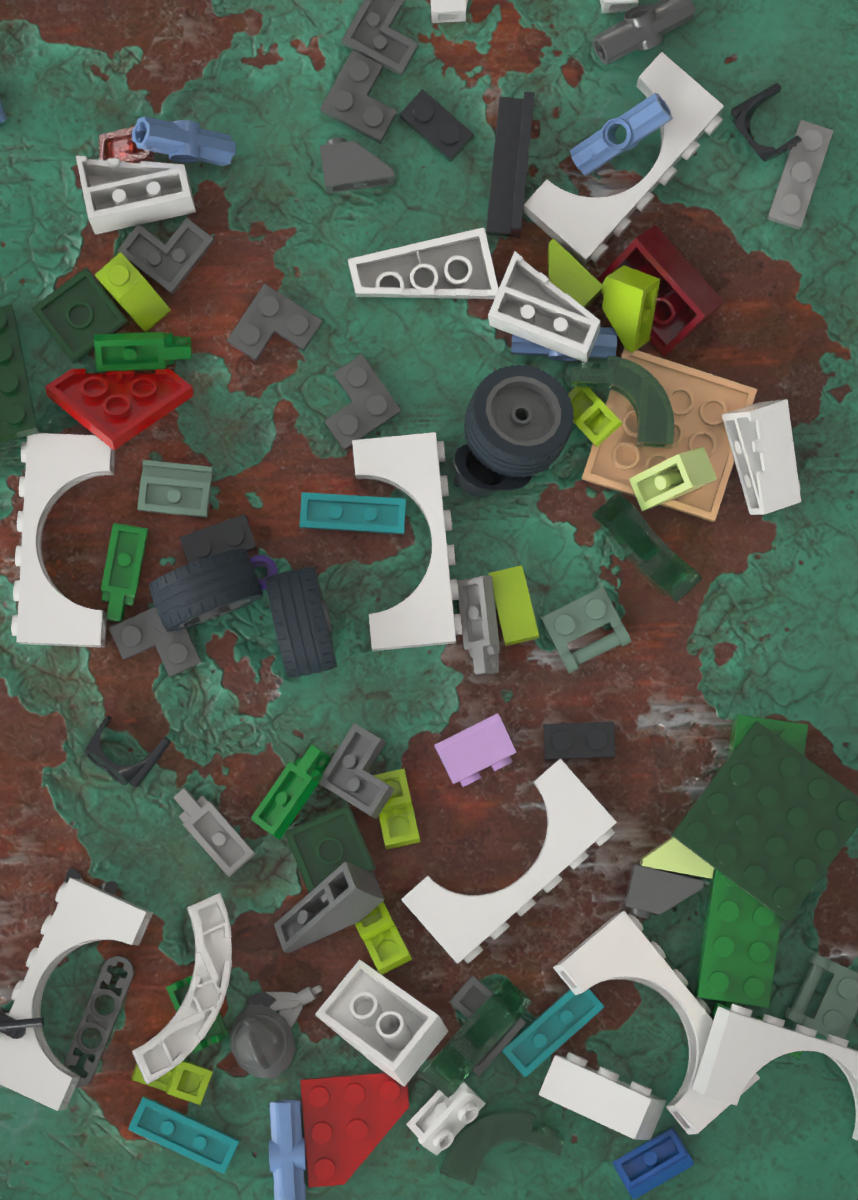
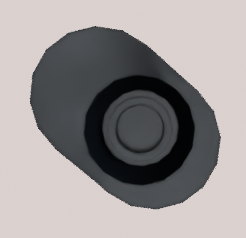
M467 444L459 447L454 455V465L456 468L454 485L461 487L473 497L487 498L497 491L521 489L529 484L532 476L520 478L506 477L491 471V469H487L485 465H482L476 459Z

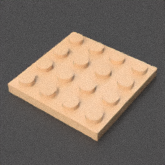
M624 347L606 402V406L623 424L598 447L594 444L592 445L582 480L636 497L629 481L630 478L677 454L704 447L717 480L660 505L714 522L734 464V457L721 414L752 405L757 389L638 350L632 353Z

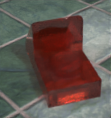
M135 126L99 135V160L108 161V158L119 159L120 162L139 164L141 161L154 162V152L137 148L136 143L132 141V129Z

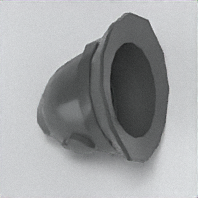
M249 1004L236 1017L230 1034L231 1051L239 1067L254 1077L277 1078L290 1066L296 1049L293 1031L284 1017L270 1007Z

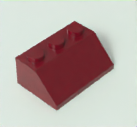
M656 225L636 237L597 278L603 285L605 278L609 274H612L622 266H627L660 279L650 341L664 357L704 324L725 303Z

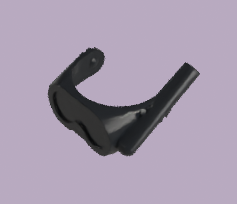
M778 83L731 110V114L734 117L733 123L764 162L785 153L787 150H791L792 147H796L797 143H800L802 140L800 136H795L781 147L775 149L774 147L760 145L753 139L750 129L752 116L760 105L780 92L781 87Z
M108 715L99 725L84 753L92 763L105 770L118 783L122 785L129 783L134 787H138L170 745L171 741L164 737L157 747L138 764L123 766L113 763L104 755L100 747V734L112 720V717Z
M0 1007V1032L13 1039L23 1038L26 1034V1028L44 1026V1017L16 1020L5 1014H9L10 1010Z

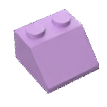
M498 713L434 745L452 783L455 784L460 781L462 787L480 779L479 771L489 766H492L493 770L496 771L512 763L513 761L510 756L516 753Z

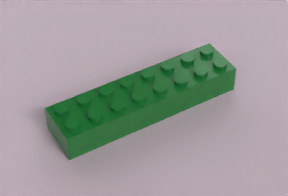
M739 714L733 716L728 757L755 721H758L804 756L808 725ZM714 869L713 877L710 879L694 995L700 998L769 1008L781 918L716 869Z

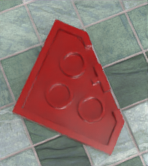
M70 369L45 386L47 397L112 450H116L193 397V387L170 369H155V374H135V370L86 373V369Z
M385 1072L300 1080L309 1188L344 1185L409 1108L407 1084L404 1087Z

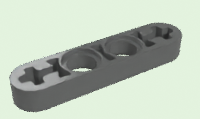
M113 956L104 963L63 1064L70 1070L71 1065L76 1066L80 1062L82 1054L75 1053L77 1048L86 1054L96 1055L94 1061L90 1057L86 1059L83 1069L88 1072V1075L80 1077L76 1088L84 1087L94 1078L134 979L135 966L131 959L126 956ZM119 962L124 963L123 970L128 972L127 977L119 978L115 988H122L121 995L113 989L102 988L103 981L108 985L111 984L114 973L109 971L110 966H117ZM106 994L114 999L115 1009L111 1014H101L96 1009V1000L100 995ZM91 1027L99 1030L102 1036L100 1045L94 1048L86 1046L82 1038L84 1031Z

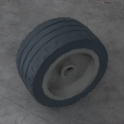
M511 365L499 368L490 373L479 384L469 402L464 422L467 445H469L472 454L475 455L482 465H485L487 469H491L493 472H497L499 475L502 474L512 478L536 475L547 469L560 456L570 437L574 419L571 399L568 397L565 388L561 386V383L544 370L542 371L539 368L527 365Z
M244 548L225 551L173 570L149 584L151 597L167 632L186 629L216 619L249 605L263 596L255 568Z
M315 567L294 569L267 577L266 586L272 618L288 678L307 676L312 673L316 674L336 668L337 662L331 636L333 630L326 600L323 601Z

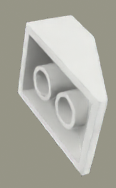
M360 959L315 1014L374 1065L404 1087L448 1032L439 1015Z

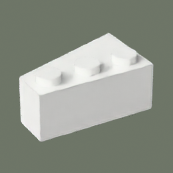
M76 156L87 215L95 234L196 212L190 181L183 164L141 161L139 164L120 162L119 159L112 158L104 161L87 159L86 156Z
M514 251L489 311V326L587 363L600 332V320L567 293H563L544 274L536 271L523 260L522 256Z
M788 399L759 402L721 414L750 515H764L800 503L801 488L798 480Z
M568 1052L566 1057L554 1056L539 1092L540 1096L632 1139L651 1140L667 1100L650 1094L652 1089L632 1081L631 1085L618 1080L620 1075L601 1066L598 1071L586 1066L588 1060L571 1052Z

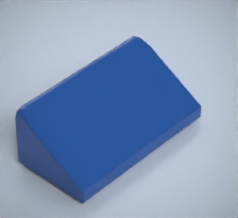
M673 1127L612 1162L632 1199L642 1196L694 1165Z

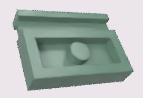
M143 460L138 511L208 518L213 467Z

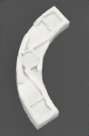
M221 893L187 907L195 936L196 951L193 977L185 999L171 1021L155 1037L132 1050L146 1084L165 1075L194 1050L198 1043L206 1036L223 1004L232 967V936L227 909Z

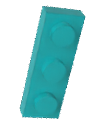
M302 492L299 527L303 529L404 535L406 499Z
M569 989L510 1041L502 1052L520 1073L526 1077L605 1006L590 989L578 995H575Z
M145 1095L142 1097L128 1130L222 1174L226 1173L240 1142L239 1139Z

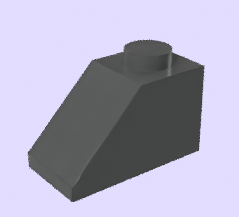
M334 138L326 141V145L320 146L327 194L395 184L393 169L355 141L347 142L346 138Z
M633 864L623 905L631 907V915L651 919L652 913L662 914L703 889L705 881Z

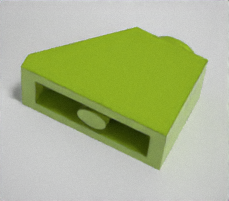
M553 238L549 242L547 250L548 279L563 293H567L586 309L602 293V284Z
M121 252L95 274L100 284L145 333L171 312L167 304Z
M622 266L612 274H609L603 282L602 294H604L602 309L625 349L633 353L650 340L660 279L630 267Z

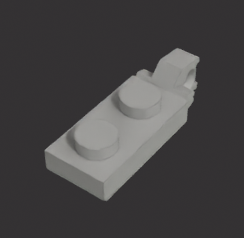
M492 576L458 580L464 650H469L470 656L473 658L475 675L498 673L500 647L498 646L499 636Z
M183 788L173 797L184 809V812L179 816L184 822L183 826L228 877L256 854L212 802L208 801L203 795L196 800L186 788Z

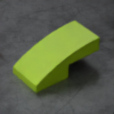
M583 381L568 393L573 406V422L596 447L623 424Z
M522 565L488 573L489 576H492L494 601L505 646L538 639L539 633Z
M405 769L373 775L395 789L379 814L386 850L421 842Z
M384 901L361 921L355 923L381 975L412 960Z
M184 1059L165 1075L146 1084L136 1063L131 1078L136 1082L166 1091L169 1095L201 1105L213 1071Z

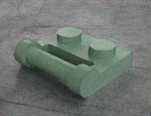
M604 587L541 617L569 674L578 670V665L618 645L624 647L632 643ZM608 623L610 624L613 633L573 653L569 651L566 644Z
M813 952L808 961L811 963V966L791 1008L787 1007L783 1017L817 1030V1033L828 1037V1034L844 1039L858 1010V973ZM825 969L831 972L832 976L811 1018L804 1015Z

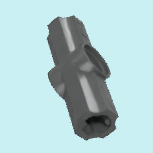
M660 0L653 5H640L630 9L624 15L625 20L593 36L592 45L595 53L602 63L608 65L635 50H647L659 45L663 41V35L694 19V13L696 12L693 2L691 0Z

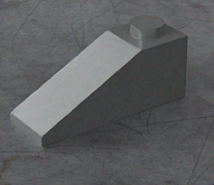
M347 861L339 866L274 924L283 952H293L353 925L366 917L384 901L375 874Z

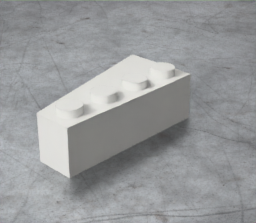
M484 227L348 259L356 297L495 299L499 290Z

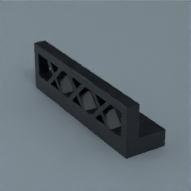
M524 92V99L499 97L486 235L520 238L535 92Z

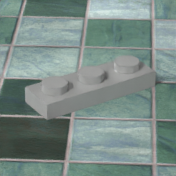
M800 120L795 136H800L802 140L789 151L767 220L800 230L833 130Z

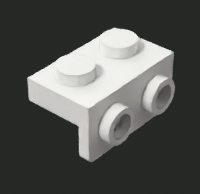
M454 1073L406 1125L419 1138L418 1142L437 1156L442 1150L452 1144L454 1137L466 1124L472 1122L477 1117L479 1110L486 1103L459 1075Z

